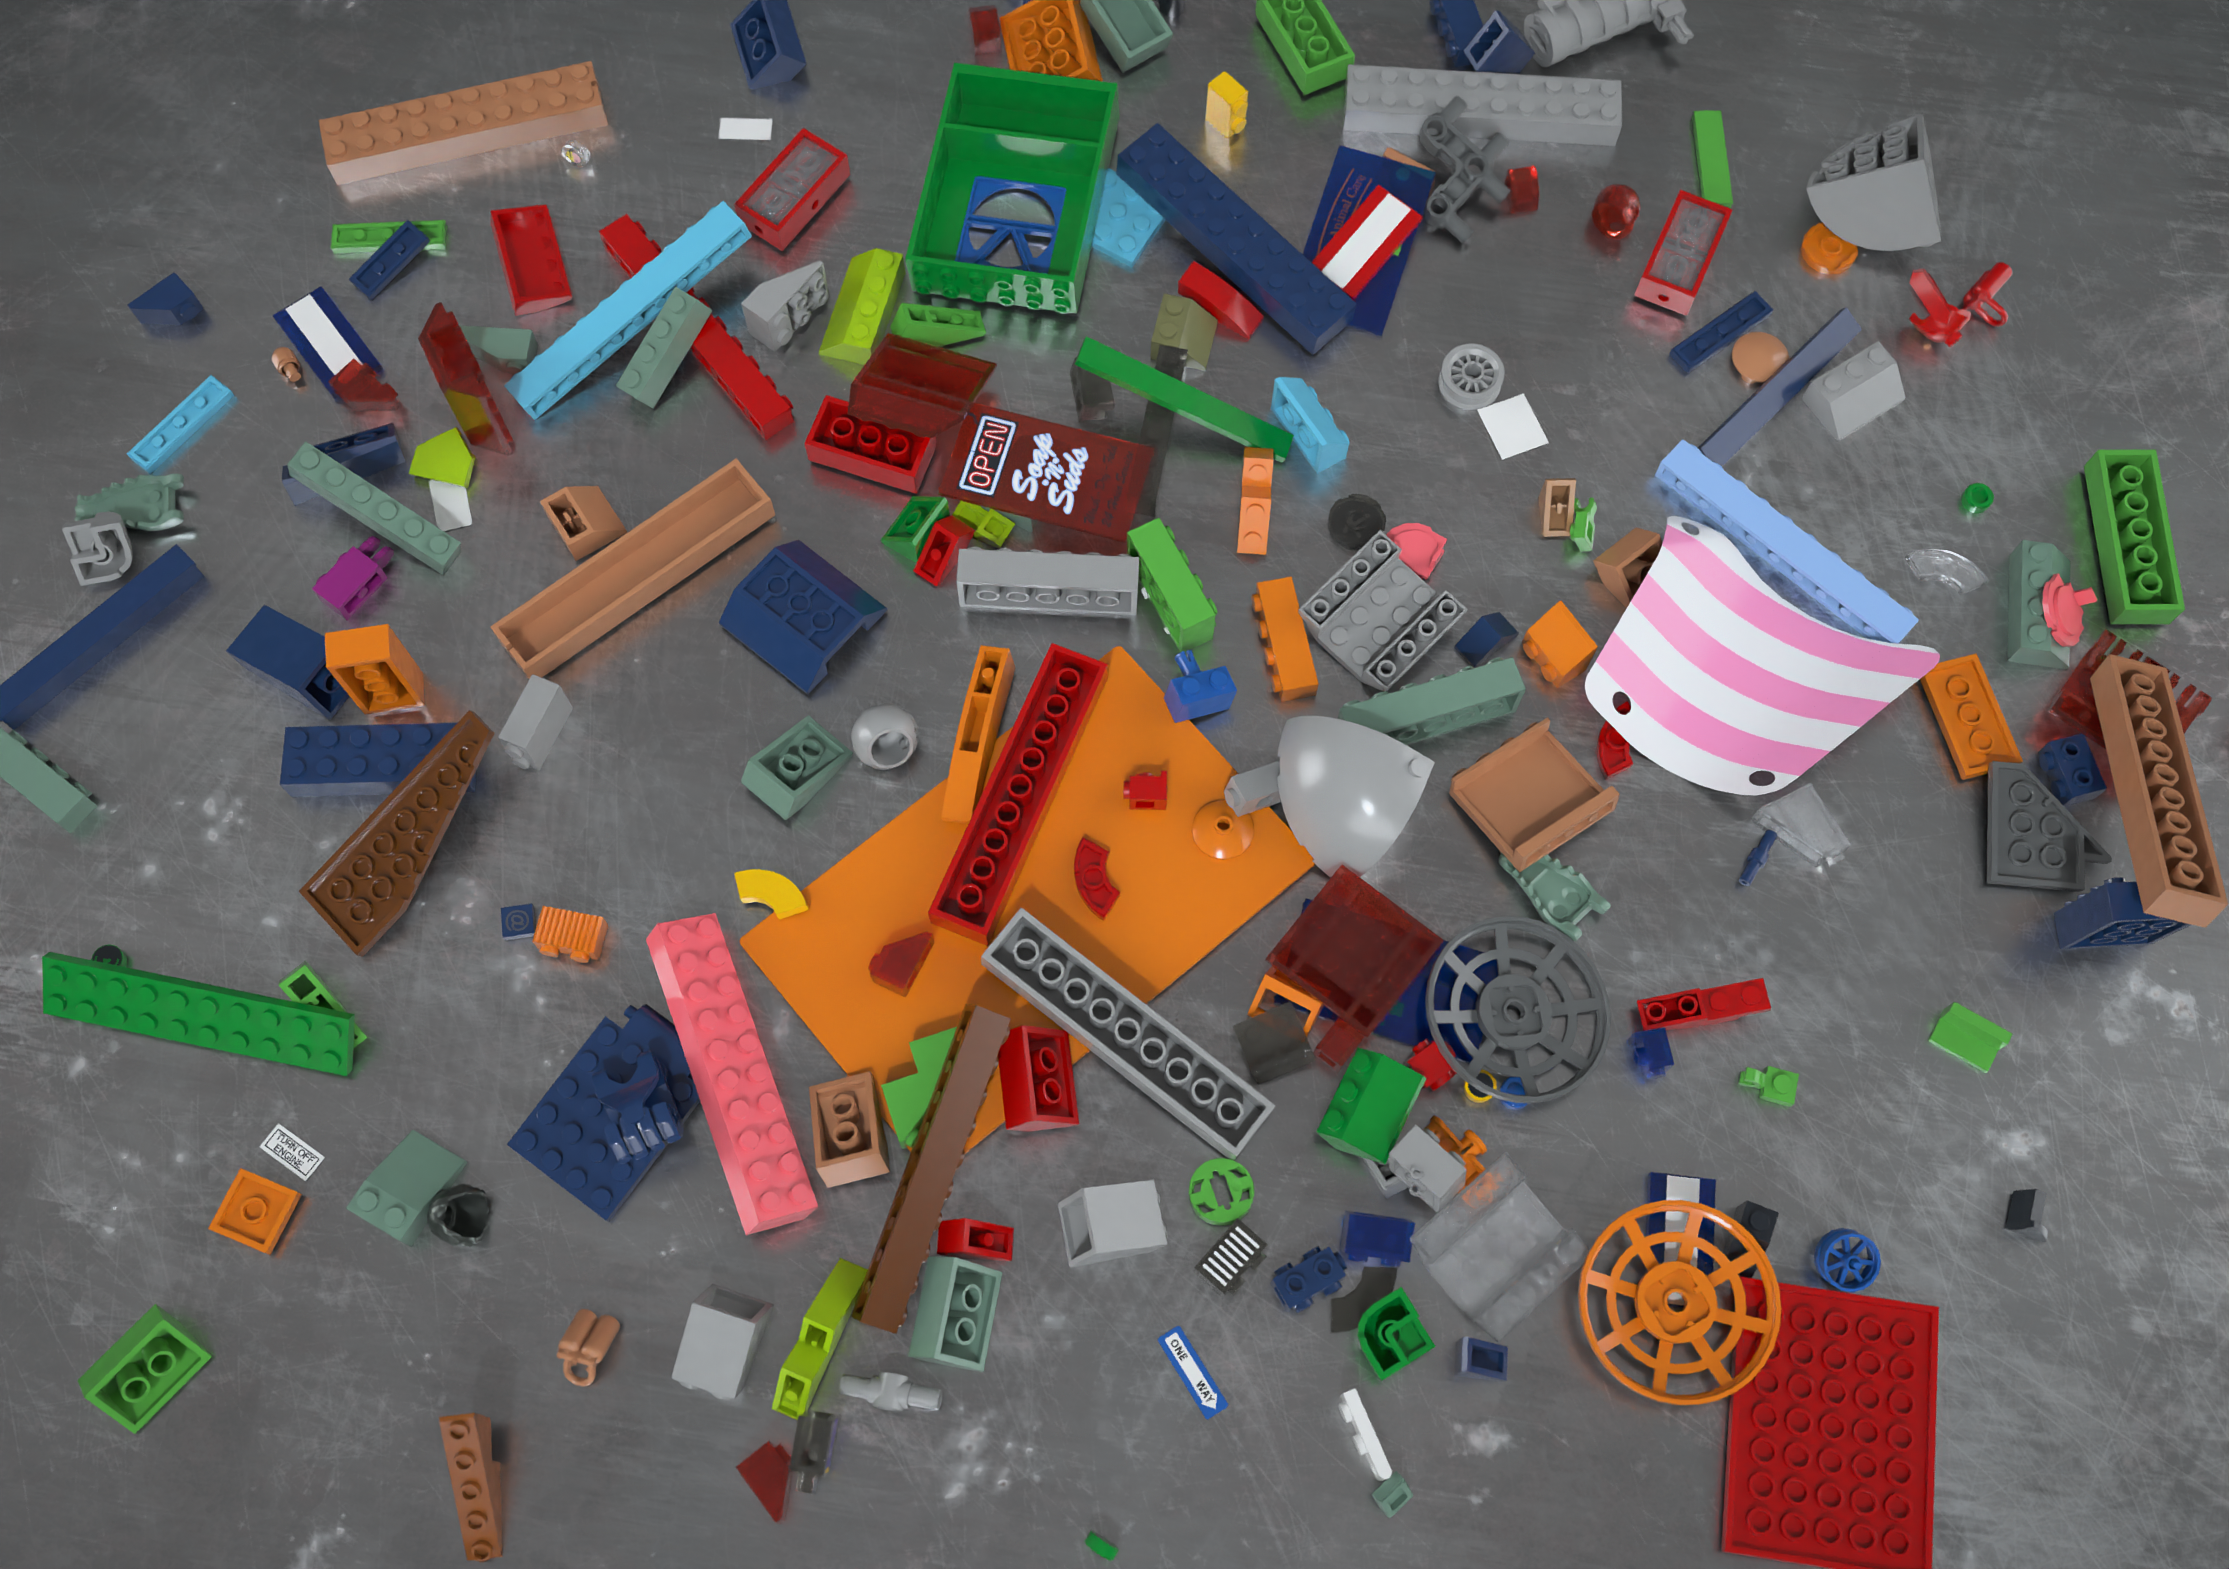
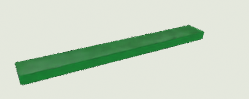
M1087 336L1083 340L1074 365L1247 447L1273 449L1274 460L1281 463L1286 460L1294 435Z

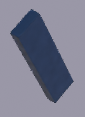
M1754 291L1672 348L1669 355L1689 374L1770 317L1774 309Z

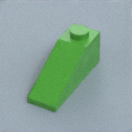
M901 303L890 326L896 348L914 350L931 349L981 337L986 333L979 311Z
M306 960L279 980L278 985L293 1002L347 1012ZM355 1021L353 1049L367 1038Z

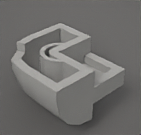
M100 512L96 513L94 518L63 524L62 531L72 552L70 562L80 586L117 579L130 567L133 559L132 544L122 517L118 513Z

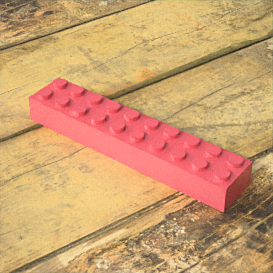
M716 913L657 923L646 938V942L745 1235L804 1220L818 1207Z

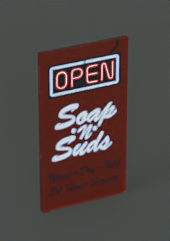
M969 402L938 494L955 500L1126 543L1127 532L1130 531L1151 460L1155 454V448Z

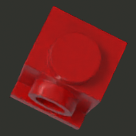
M1161 771V776H1154V774L1147 772L1138 773L1136 776H1130V781H1124L1123 799H1129V810H1166L1167 771Z

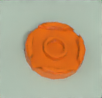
M1822 222L1812 226L1807 231L1802 240L1801 253L1809 267L1820 273L1831 275L1839 274L1849 269L1858 256V248L1856 245L1835 235Z

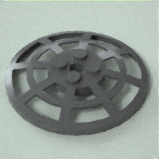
M1500 916L1485 919L1468 926L1455 935L1441 950L1432 966L1427 981L1425 998L1431 1034L1440 1053L1451 1068L1476 1089L1500 1100L1514 1103H1539L1553 1100L1569 1093L1586 1081L1597 1068L1605 1053L1610 1037L1611 1012L1608 994L1596 966L1585 951L1558 929L1538 920L1520 916ZM1507 929L1533 933L1547 939L1555 946L1545 959L1525 950L1508 948ZM1494 930V950L1478 955L1468 962L1467 965L1453 953L1460 944L1469 938ZM1565 953L1583 973L1591 988L1593 998L1574 1000L1573 993L1559 971L1554 968ZM1509 959L1527 962L1537 967V969L1530 978L1511 974ZM1497 960L1499 977L1486 985L1473 971L1484 963ZM1446 963L1458 977L1451 991L1450 1011L1434 1010L1433 1003L1435 984L1442 966ZM1547 976L1558 988L1564 1002L1550 1004L1549 998L1540 987ZM1465 983L1478 994L1475 1010H1459L1460 995ZM1508 1005H1514L1520 1010L1521 1017L1519 1020H1514L1508 1015ZM1596 1010V1037L1589 1057L1586 1058L1570 1049L1577 1033V1013ZM1553 1016H1567L1566 1032L1562 1043L1548 1034ZM1478 1023L1481 1031L1486 1036L1479 1050L1469 1040L1462 1024ZM1437 1024H1453L1460 1043L1473 1057L1466 1070L1448 1050ZM1539 1042L1554 1053L1545 1062L1530 1067L1526 1049ZM1497 1046L1513 1051L1517 1068L1503 1066L1490 1060L1489 1057ZM1562 1059L1580 1069L1574 1077L1562 1086L1543 1093H1539L1533 1077L1549 1071L1560 1063ZM1483 1066L1501 1075L1520 1077L1526 1095H1515L1498 1091L1485 1085L1476 1077Z

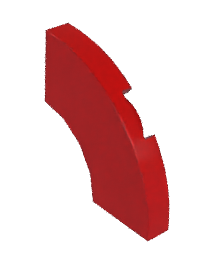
M1626 701L1615 710L1619 714L1626 715L1630 712L1631 705ZM1607 720L1599 733L1597 741L1598 765L1605 780L1631 768L1633 765L1629 753L1630 743Z
M1082 837L1074 860L1076 887L1085 905L1097 917L1105 921L1120 897V892L1111 885L1106 875L1109 851Z

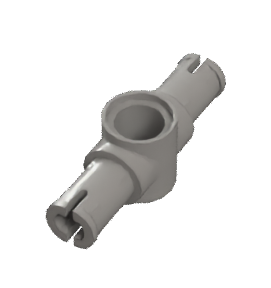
M879 1372V1376L873 1375L872 1378L843 1374L839 1386L840 1394L867 1398L868 1402L873 1403V1407L902 1412L903 1408L908 1409L910 1406L939 1410L942 1401L941 1389L914 1385L913 1381H908L909 1377L888 1372Z

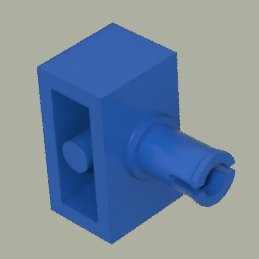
M1192 650L1186 651L1188 656H1186L1185 651L1176 655L1175 661L1183 677L1171 679L1164 696L1166 705L1175 723L1230 708L1237 689L1226 665L1201 671Z

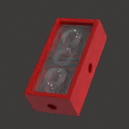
M802 128L735 202L736 215L745 223L749 231L783 251L851 175L847 154L805 128Z
M1680 190L1634 296L1687 316L1733 209Z

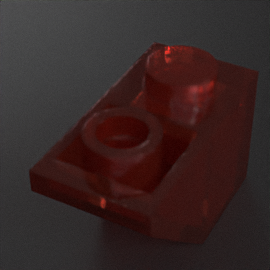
M352 359L328 381L333 391L354 411H397L400 408L396 399L398 393L387 382L382 385L375 378L378 376L367 363L361 365L355 359Z

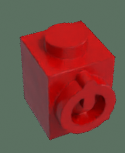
M1427 1038L1411 1049L1414 1055L1403 1062L1406 1067L1423 1075L1426 1081L1422 1088L1429 1086L1432 1091L1445 1084L1457 1074L1440 1053L1435 1041L1429 1042ZM1444 1041L1448 1050L1455 1058V1052L1450 1047V1045L1446 1041Z

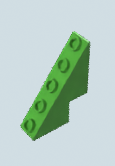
M957 1027L909 1042L918 1073L881 1085L902 1149H905L907 1146L912 1148L915 1143Z

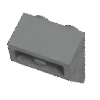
M817 261L759 284L741 303L749 334L774 352L781 345H786L799 326L806 324L811 313L818 306H822L828 299L829 289L823 262Z

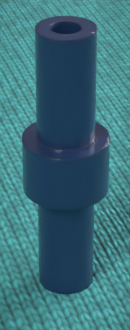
M1766 830L1757 848L1751 850L1747 858L1748 864L1739 878V882L1742 885L1750 886L1759 869L1764 868L1770 857L1768 853L1778 836L1774 831Z

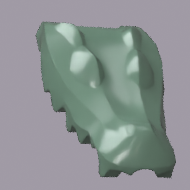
M170 474L167 476L138 475L137 478H126L123 484L111 483V487L102 488V493H95L92 496L80 494L77 496V504L75 506L76 517L74 519L75 521L94 518L96 513L115 512L121 515L125 527L156 531L174 527L184 521V513L180 510H175V490L184 486V477L182 474Z
M1502 852L1499 856V864L1515 878L1530 898L1543 921L1547 925L1558 929L1575 942L1582 936V931L1576 924L1591 909L1604 914L1611 907L1610 903L1595 891L1581 872H1576L1570 865H1561L1557 858L1553 859L1547 854L1519 872Z

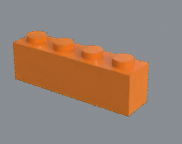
M1292 576L1257 582L1256 592L1251 595L1254 612L1259 611L1261 621H1258L1261 639L1266 638L1268 646L1264 648L1267 665H1272L1274 675H1271V683L1274 693L1279 692L1281 702L1316 696L1319 683L1303 619L1298 613L1300 607Z

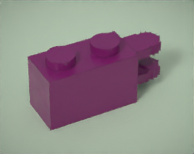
M376 536L369 537L358 549L352 546L348 552L343 553L338 558L337 563L326 574L320 576L316 585L312 588L321 602L345 620H348L388 579L382 569L393 558L394 550L385 546L370 559L381 545L380 539Z

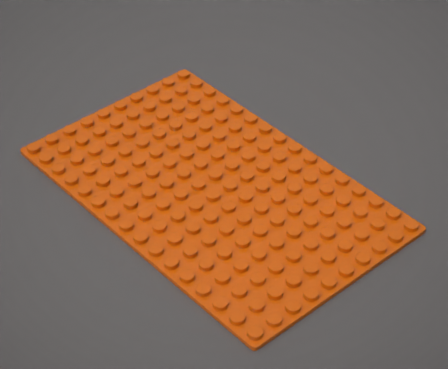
M1121 646L1114 647L1099 659V661L1108 664V679L988 946L931 924L928 915L930 906L968 826L965 823L943 821L941 818L948 777L800 891L809 910L780 920L774 911L740 938L742 948L847 1076L871 1071L881 1117L895 1134L896 1131L881 1085L918 1073L909 1042L957 1027L965 1004L977 1005L1010 1018L1008 1025L1010 1029L1024 1025L1064 1030L981 965L982 954L1020 908L1027 911L1147 1005L1315 866L1314 858L1309 854L1305 846H1300L1293 832L1269 806L1249 813L1254 825V835L1250 846L1241 855L1228 860H1220L1209 857L1198 848L1192 834L1195 816L1205 805L1214 801L1225 800L1224 790L1232 776L1239 773L1190 720L1174 722L1164 700L1165 693ZM1013 727L995 741L980 798ZM1161 771H1167L1166 810H1129V799H1123L1124 781H1130V776H1136L1138 773L1147 772L1154 774V776H1161ZM1226 822L1218 824L1221 830L1229 829V825ZM1082 837L1109 851L1106 875L1111 885L1120 892V897L1105 921L1097 917L1085 905L1076 887L1074 860ZM1068 1033L1073 1066L1091 1050ZM999 1062L993 1075H990L986 1085L988 1090L987 1097L984 1103L978 1107L975 1116L976 1127L973 1134L966 1140L963 1149L965 1154L1005 1122ZM907 1146V1149L911 1152L912 1148Z

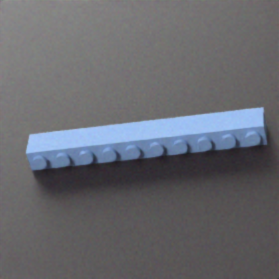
M1682 439L1661 461L1655 473L1657 478L1865 638L1899 644L1919 621L1910 609L1901 606L1890 598L1885 590L1877 588L1869 582L1860 571L1852 569L1841 560L1838 554L1829 551L1818 543L1813 535L1805 533L1797 527L1788 516L1776 511L1767 500L1755 495L1742 481L1733 478L1725 472L1720 464L1712 462L1704 456L1696 446Z

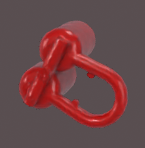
M1998 262L1991 270L1985 271L1964 295V306L1961 310H1974L1988 324L1995 327L2003 326L2008 321V314L1992 297L2011 277L2012 269L2006 263ZM1986 302L1992 309L1998 312L2001 320L1993 319L1981 307L1983 303Z

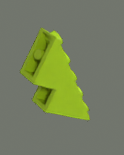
M842 1258L838 1260L805 1314L799 1339L781 1367L772 1404L773 1410L796 1420L806 1415L804 1412L808 1411L848 1322L868 1269Z

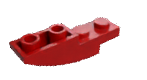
M1764 978L1704 990L1696 988L1636 1000L1644 1032L1712 1025L1738 1020L1742 1016L1771 1011Z

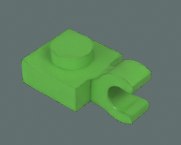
M1593 497L1589 498V504L1585 508H1581L1578 498H1575L1574 502L1576 519L1575 523L1571 524L1570 535L1572 541L1576 542L1580 552L1592 551L1595 532L1593 518L1597 510Z
M1771 1066L1765 1067L1763 1073L1757 1069L1747 1067L1745 1071L1740 1072L1738 1084L1760 1089L1759 1099L1791 1107L1795 1102L1799 1074Z

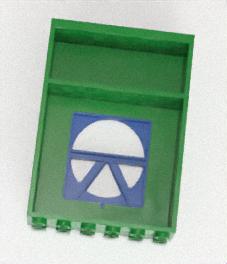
M954 62L905 257L912 291L923 295L937 294L948 298L959 297L972 299L976 302L988 301L1000 303L1004 306L1017 305L1028 307L1032 310L1046 309L1061 314H1077L1120 118L1117 83ZM1014 188L1025 189L1036 193L1048 203L1054 215L1055 226L973 215L980 203L998 191ZM970 227L997 230L978 250L973 248L969 237ZM1011 232L1023 264L1015 267H1002L987 262L985 258ZM1024 234L1050 237L1051 242L1040 256L1034 258Z

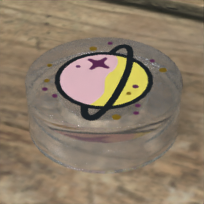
M568 140L561 149L562 156L576 167H585L591 158L587 147L576 140Z

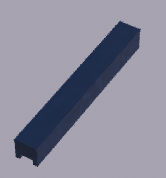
M176 544L0 685V722L3 721L15 730L205 577L195 566L197 564Z

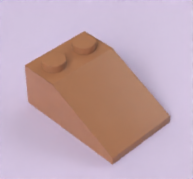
M871 1071L810 1086L815 1165L827 1188L889 1173L887 1142Z

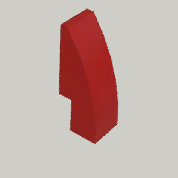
M1195 261L1192 262L1178 281V294L1192 299L1215 317L1218 323L1248 340L1264 319V316L1236 289Z

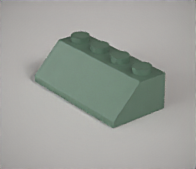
M2022 540L2009 555L2007 661L2067 670L2070 661V647H2062L2055 641L2051 635V627L2048 628L2042 605L2045 583L2049 582L2053 574L2059 573L2064 585L2070 583V560L2053 544Z

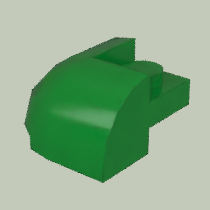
M1402 1287L1367 1309L1363 1313L1358 1325V1341L1361 1349L1380 1381L1436 1347L1418 1319L1419 1314Z

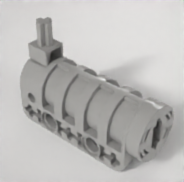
M1537 0L1540 10L1527 15L1524 21V36L1535 52L1534 60L1542 67L1551 66L1564 60L1566 56L1581 53L1594 44H1601L1610 40L1614 35L1624 34L1633 30L1637 25H1644L1652 21L1660 33L1670 30L1679 44H1686L1694 36L1683 20L1687 9L1681 0Z

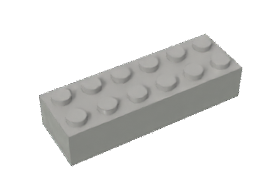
M969 547L967 549H959L956 579L960 607L1137 615L1139 557H1132L1128 554L1103 556L1095 552L1086 555L1073 554L1068 551H1059L1057 553H1043L1040 550L1017 552L1008 548L983 550L980 547Z

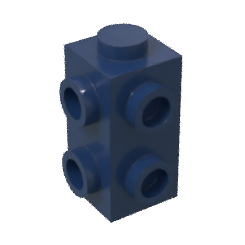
M1317 1246L1303 1254L1304 1261L1293 1267L1291 1262L1274 1271L1276 1277L1272 1279L1270 1284L1286 1312L1295 1309L1297 1313H1300L1314 1304L1313 1297L1322 1292L1327 1297L1343 1287L1340 1282L1346 1277L1344 1270L1347 1269V1266L1338 1251L1333 1253L1330 1247L1321 1251L1320 1247Z

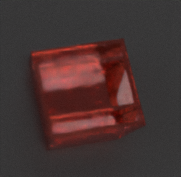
M888 333L852 381L847 414L855 416L862 421L883 424L890 429L911 432L918 437L933 438L964 421L995 372L997 363Z
M1342 864L1266 957L1265 961L1368 1038L1386 1019L1438 953L1444 940Z

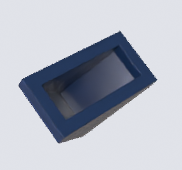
M1500 612L1482 616L1457 642L1454 648L1470 666L1476 668L1517 637L1519 632Z
M1462 1337L1456 1342L1454 1376L1507 1381L1508 1347L1471 1337Z

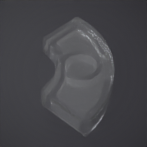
M1921 549L1910 552L1905 556L1907 563L1919 582L1927 580L1941 581L1952 586L1959 595L1981 587L1989 581L1987 576L1974 563L1950 551Z

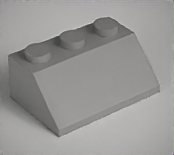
M1878 341L1812 381L1803 395L1802 401L1838 442L1898 405L1906 397L1897 362Z

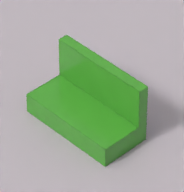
M1953 1002L1943 1009L1928 1041L1987 1073L1998 1050L2008 1045L2013 1034L1964 1006Z

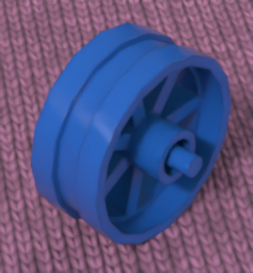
M1839 1228L1831 1230L1820 1239L1815 1249L1814 1262L1816 1270L1822 1279L1841 1291L1856 1292L1864 1290L1874 1282L1879 1274L1881 1265L1879 1250L1873 1241L1853 1229ZM1849 1237H1857L1861 1239L1850 1250ZM1841 1240L1842 1248L1835 1250L1833 1246ZM1866 1247L1868 1257L1859 1258L1857 1255ZM1829 1252H1831L1834 1261L1827 1263ZM1862 1265H1866L1862 1273L1860 1274L1858 1271L1861 1269ZM1840 1267L1836 1281H1834L1828 1271ZM1848 1270L1851 1271L1855 1279L1844 1282Z

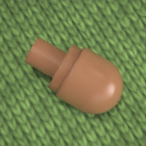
M287 347L277 348L272 354V362L277 371L283 376L288 377L292 382L298 381L301 375L298 372L300 363L296 355Z

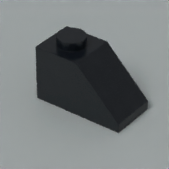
M1747 1200L1737 1207L1733 1219L1743 1226L1766 1252L1779 1212ZM1729 1232L1723 1254L1731 1262L1748 1251ZM1756 1264L1740 1272L1738 1275L1752 1278L1757 1269Z

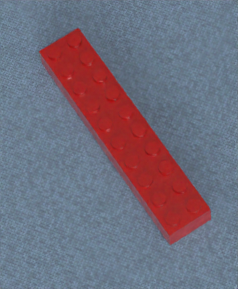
M1051 643L930 906L928 915L931 924L986 946L989 945L1108 679L1107 663Z

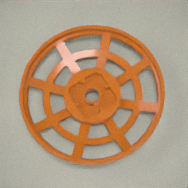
M1661 1200L1632 1209L1611 1222L1596 1238L1586 1255L1580 1273L1578 1289L1579 1314L1584 1333L1593 1352L1603 1366L1620 1383L1637 1394L1657 1402L1674 1405H1700L1731 1395L1756 1376L1765 1365L1774 1348L1781 1318L1780 1290L1774 1269L1755 1238L1736 1220L1717 1209L1685 1200ZM1679 1211L1689 1213L1684 1233L1661 1232L1644 1238L1635 1220L1644 1215L1657 1212ZM1702 1218L1709 1219L1728 1230L1742 1243L1748 1252L1730 1262L1716 1246L1697 1237ZM1624 1227L1632 1245L1618 1258L1611 1270L1610 1276L1593 1271L1594 1261L1603 1245L1616 1231ZM1663 1242L1681 1243L1677 1260L1662 1264L1658 1263L1649 1246ZM1694 1247L1712 1257L1721 1268L1706 1276L1698 1268L1690 1265ZM1636 1254L1639 1255L1647 1269L1638 1285L1620 1280L1624 1268ZM1755 1264L1761 1274L1766 1291V1320L1746 1315L1745 1292L1738 1275ZM1726 1280H1729L1734 1294V1312L1717 1308V1296L1714 1287ZM1588 1284L1606 1289V1307L1613 1332L1600 1340L1597 1339L1593 1331L1588 1313ZM1616 1293L1635 1298L1634 1303L1637 1317L1624 1325L1621 1324L1618 1316ZM1671 1293H1678L1684 1300V1307L1680 1312H1674L1668 1306L1667 1299ZM1714 1321L1731 1325L1730 1332L1725 1341L1713 1352L1703 1335L1710 1329ZM1646 1329L1651 1335L1659 1339L1656 1359L1640 1350L1631 1341L1630 1337ZM1743 1329L1762 1333L1761 1344L1754 1357L1742 1372L1732 1379L1720 1361L1735 1347ZM1691 1342L1701 1357V1360L1687 1364L1670 1363L1673 1343ZM1621 1343L1635 1359L1653 1368L1652 1389L1639 1384L1625 1375L1610 1360L1606 1352ZM1708 1368L1720 1384V1387L1698 1394L1675 1395L1666 1393L1668 1373L1691 1374Z

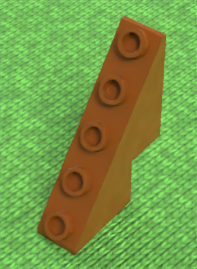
M477 1413L439 1417L467 1561L485 1562L490 1558L502 1557L500 1462L492 1461L491 1418Z

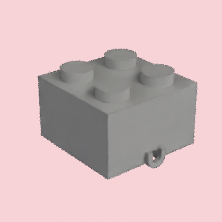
M1415 1125L1389 1153V1170L1409 1187L1411 1195L1422 1198L1439 1214L1465 1186L1467 1169L1464 1167V1160L1452 1150L1447 1152L1439 1145L1440 1140L1432 1131L1427 1128L1422 1130ZM1415 1186H1418V1187L1416 1188V1189L1418 1190L1417 1192H1414V1191H1413V1188H1414Z

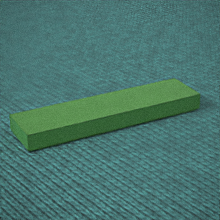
M1721 110L1694 111L1692 123L1701 196L1704 199L1731 209L1733 198Z
M445 220L410 221L430 240L422 250L446 249L447 224ZM406 221L333 224L331 249L334 254L376 252Z

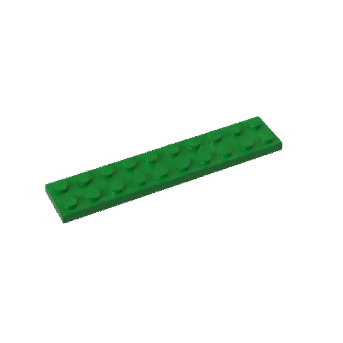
M48 952L42 957L44 1014L348 1076L353 1069L355 1014L54 952Z

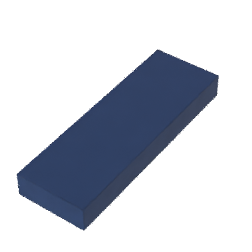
M407 220L349 278L350 282L372 301L430 242L429 238Z

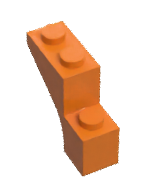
M1244 447L1237 553L1266 555L1271 508L1273 449Z

